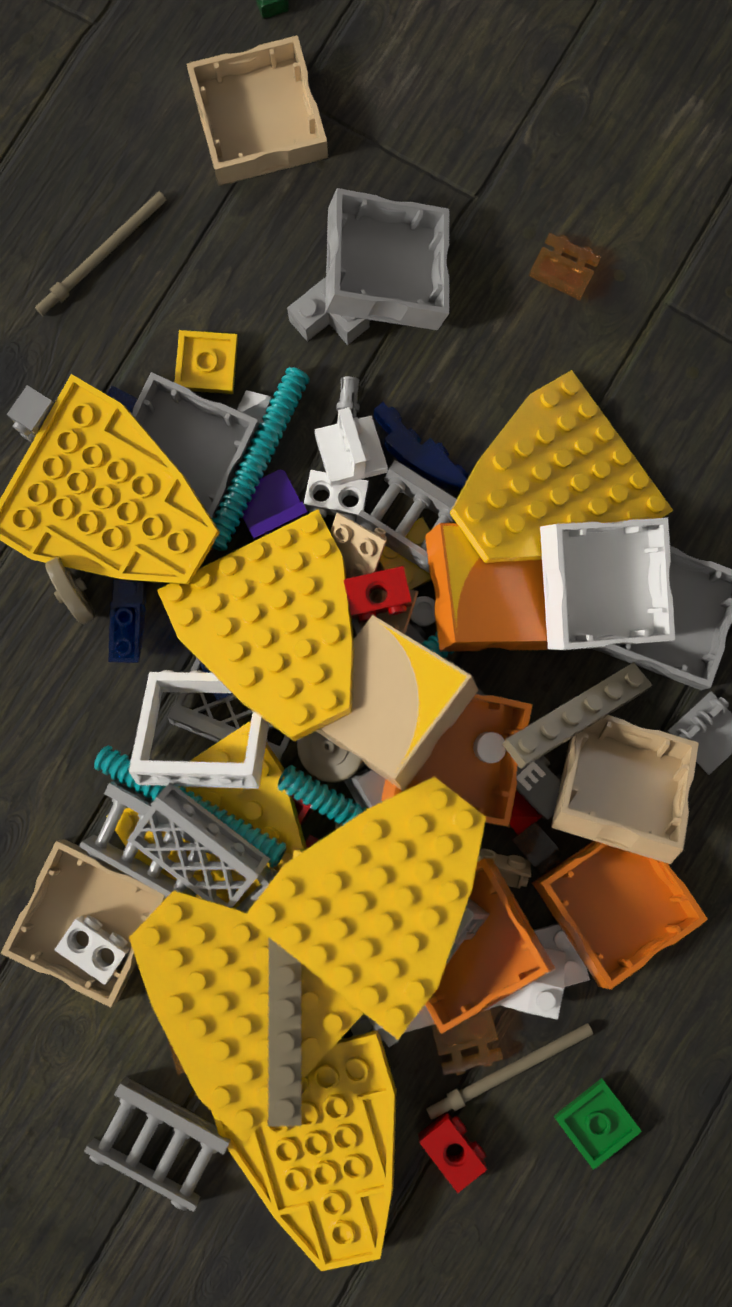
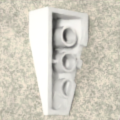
M543 947L556 969L496 1004L558 1020L564 991L565 952Z

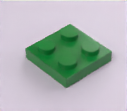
M602 1078L554 1115L556 1121L593 1170L642 1132Z

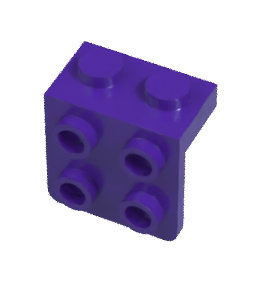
M277 470L259 479V485L254 487L256 489L255 494L250 495L252 497L251 502L246 503L248 505L247 510L242 511L244 513L243 519L254 541L308 514L284 470Z

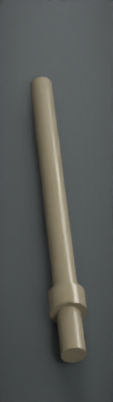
M158 191L61 283L57 282L49 289L50 293L35 306V309L44 316L58 302L62 303L70 296V290L166 201L164 195Z
M587 1023L460 1091L455 1089L447 1093V1098L426 1108L431 1120L452 1109L454 1111L466 1106L465 1102L586 1039L593 1035V1031Z

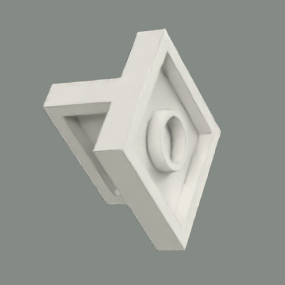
M350 407L338 410L337 424L315 429L316 441L330 487L387 473L388 466L372 416L359 419L357 417L353 418Z

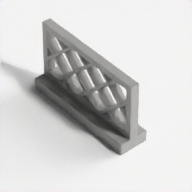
M196 658L191 671H199L200 666L203 665L198 658ZM180 692L175 705L171 707L167 717L169 723L217 743L239 729L237 720L251 715L253 711L248 710L235 715L229 701L236 699L234 695L227 696L226 693H222L224 698L207 704L204 694L200 693L204 706L192 710L182 705L186 697L193 693ZM226 703L231 717L222 721L213 719L210 708ZM206 710L207 713H208V716H206V715H204V714H201L200 712H203V711ZM234 722L235 727L228 725V723ZM271 724L268 726V730L275 728ZM285 734L280 746L268 742L266 739L280 763L290 741V738Z
M171 782L156 797L150 809L127 840L201 898L232 908L270 860V858ZM158 810L170 820V824H159L156 811ZM153 831L155 843L149 844L139 836L140 833ZM161 831H172L175 843H164ZM181 831H185L195 839V843H183ZM186 850H197L200 862H188ZM205 850H210L218 856L220 862H208ZM166 851H178L180 862L171 861L167 857ZM230 869L236 870L246 878V881H233ZM191 870H203L205 881H197L193 878ZM211 870H223L225 881H213ZM215 889H227L230 901L226 903L219 898Z

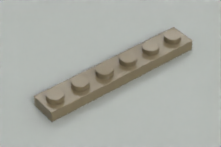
M633 662L510 736L502 745L522 769L640 696L652 684Z
M269 938L268 1126H301V962Z

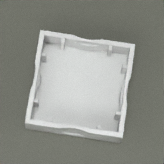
M668 518L637 519L610 523H565L540 527L548 649L569 650L603 647L618 643L638 644L675 640L673 596L669 584L671 558Z

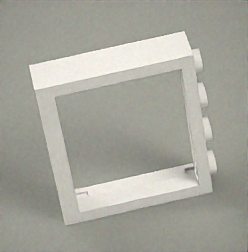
M171 670L149 672L129 773L138 785L167 786L171 782L175 786L259 789L269 723L255 712L252 713L245 763L149 761L162 692L231 693L212 673H204L198 670H193L189 673Z

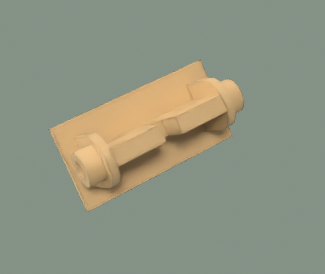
M489 849L479 850L477 862L483 858H492L508 886L519 889L521 886L527 887L528 878L531 877L530 861L518 855L504 856L496 854Z

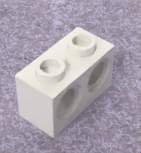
M310 470L304 506L309 513L318 509L322 518H326V515L336 516V513H340L355 522L361 510L364 511L369 481L360 479L330 487L326 472ZM318 490H325L330 494L329 498L323 502L315 500L313 496ZM352 495L359 502L354 507H346L342 500L346 496Z
M89 915L86 918L80 916L74 920L55 948V951L106 985L112 980L114 972L120 968L130 951V948L126 946L128 942L116 933L110 935L102 930L101 927L103 925L97 919ZM78 931H84L89 936L87 946H81L77 942L76 935ZM103 948L112 950L114 953L113 963L103 961L101 957Z

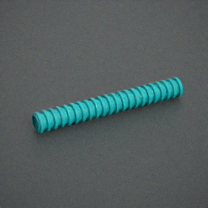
M288 367L285 370L286 375L282 377V383L278 385L279 391H275L274 398L270 401L271 406L267 407V414L263 415V422L258 425L260 430L255 431L254 436L256 438L251 439L250 443L252 446L247 447L246 451L248 454L243 455L244 462L239 463L240 470L235 471L236 478H232V486H228V494L223 496L224 502L219 504L220 510L215 512L216 519L213 518L212 520L220 531L212 545V548L216 550L226 551L228 549L226 544L232 541L231 534H235V526L237 527L240 524L238 519L243 518L244 513L242 511L247 510L248 505L246 503L251 502L252 497L250 495L255 494L256 489L254 487L259 485L260 481L258 479L263 477L262 471L267 469L266 463L271 461L270 455L275 453L274 447L279 445L278 439L282 438V431L286 430V423L290 422V416L294 414V408L298 406L297 400L302 398L301 392L306 390L305 385L309 383L310 378L304 371L298 368Z
M107 745L99 752L94 762V768L97 771L102 769L104 775L111 774V778L113 780L119 779V783L122 785L127 783V787L129 789L135 788L138 794L143 792L144 797H152V801H154L166 787L138 785L129 773L131 763L129 756L126 754L121 756V752L119 750L113 751L112 746ZM183 786L179 788L270 858L268 862L270 863V868H274L279 864L286 851V843L282 842L279 844L277 838L270 839L268 833L261 834V829L256 828L254 830L252 824L245 825L243 819L236 820V815L231 814L229 816L227 815V810L223 809L220 811L218 805L211 806L209 800L204 802L200 795L195 797L194 792H186V788Z
M292 765L284 770L277 784L278 790H286L287 795L291 796L293 794L294 799L298 801L302 799V803L305 805L311 804L310 808L314 810L318 808L319 813L322 815L327 813V817L329 819L335 818V822L338 824L342 822L343 825L367 809L366 807L361 809V805L357 802L353 804V800L350 798L344 799L345 797L341 793L337 795L334 789L328 790V786L325 784L320 785V781L317 779L312 781L310 775L303 776V771L298 770L296 772L295 767Z

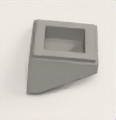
M246 390L237 411L258 419V422L261 423L263 422V415L267 414V407L271 406L270 401L272 398Z

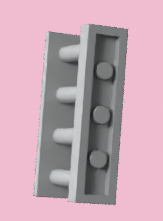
M394 460L384 479L389 484L388 489L372 513L369 515L361 510L355 522L372 532L375 528L384 529L386 531L385 536H387L385 544L387 547L430 573L426 539L419 547L405 537L424 508H428L439 517L433 528L439 523H456L450 515V511L457 499ZM403 492L411 497L414 503L394 531L380 521L397 495Z
M119 779L110 782L104 794L111 797L114 804L98 837L96 835L88 837L81 841L79 847L86 850L90 857L107 862L165 895V898L173 890L196 896L194 891L187 888L178 879L175 881L161 873L162 867L155 861H152L151 865L148 866L134 858L138 848L128 842L124 851L109 843L125 808H130L139 813L138 825L153 803L152 797H144L143 792L138 794L135 788L129 789L127 783L123 785L119 783ZM157 810L158 823L170 824V820ZM165 831L166 834L163 842L175 843L173 832ZM181 831L182 838L195 843V839L185 831ZM141 832L139 836L144 839L147 832ZM191 850L188 862H200L197 850ZM166 851L167 857L169 856L171 851Z
M125 1077L114 1094L120 1098L121 1104L101 1141L93 1138L84 1152L90 1155V1159L93 1162L102 1166L107 1164L171 1199V1203L181 1210L189 1209L194 1212L201 1196L193 1191L212 1154L217 1153V1151L224 1154L231 1138L219 1136L216 1125ZM137 1107L147 1113L148 1119L129 1155L126 1156L112 1148L131 1110ZM165 1122L174 1127L175 1134L154 1171L139 1163L158 1124ZM192 1137L201 1142L202 1149L181 1186L166 1176L185 1139Z

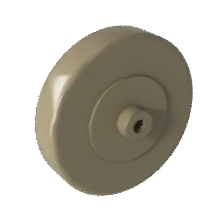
M55 557L46 562L45 567L57 590L54 594L60 604L65 603L76 620L83 625L95 619L94 609L84 592L87 587L81 577L76 579L70 568L64 567L60 557Z
M316 731L297 740V751L302 765L310 775L323 782L337 783L350 779L357 775L366 764L357 755L341 749Z

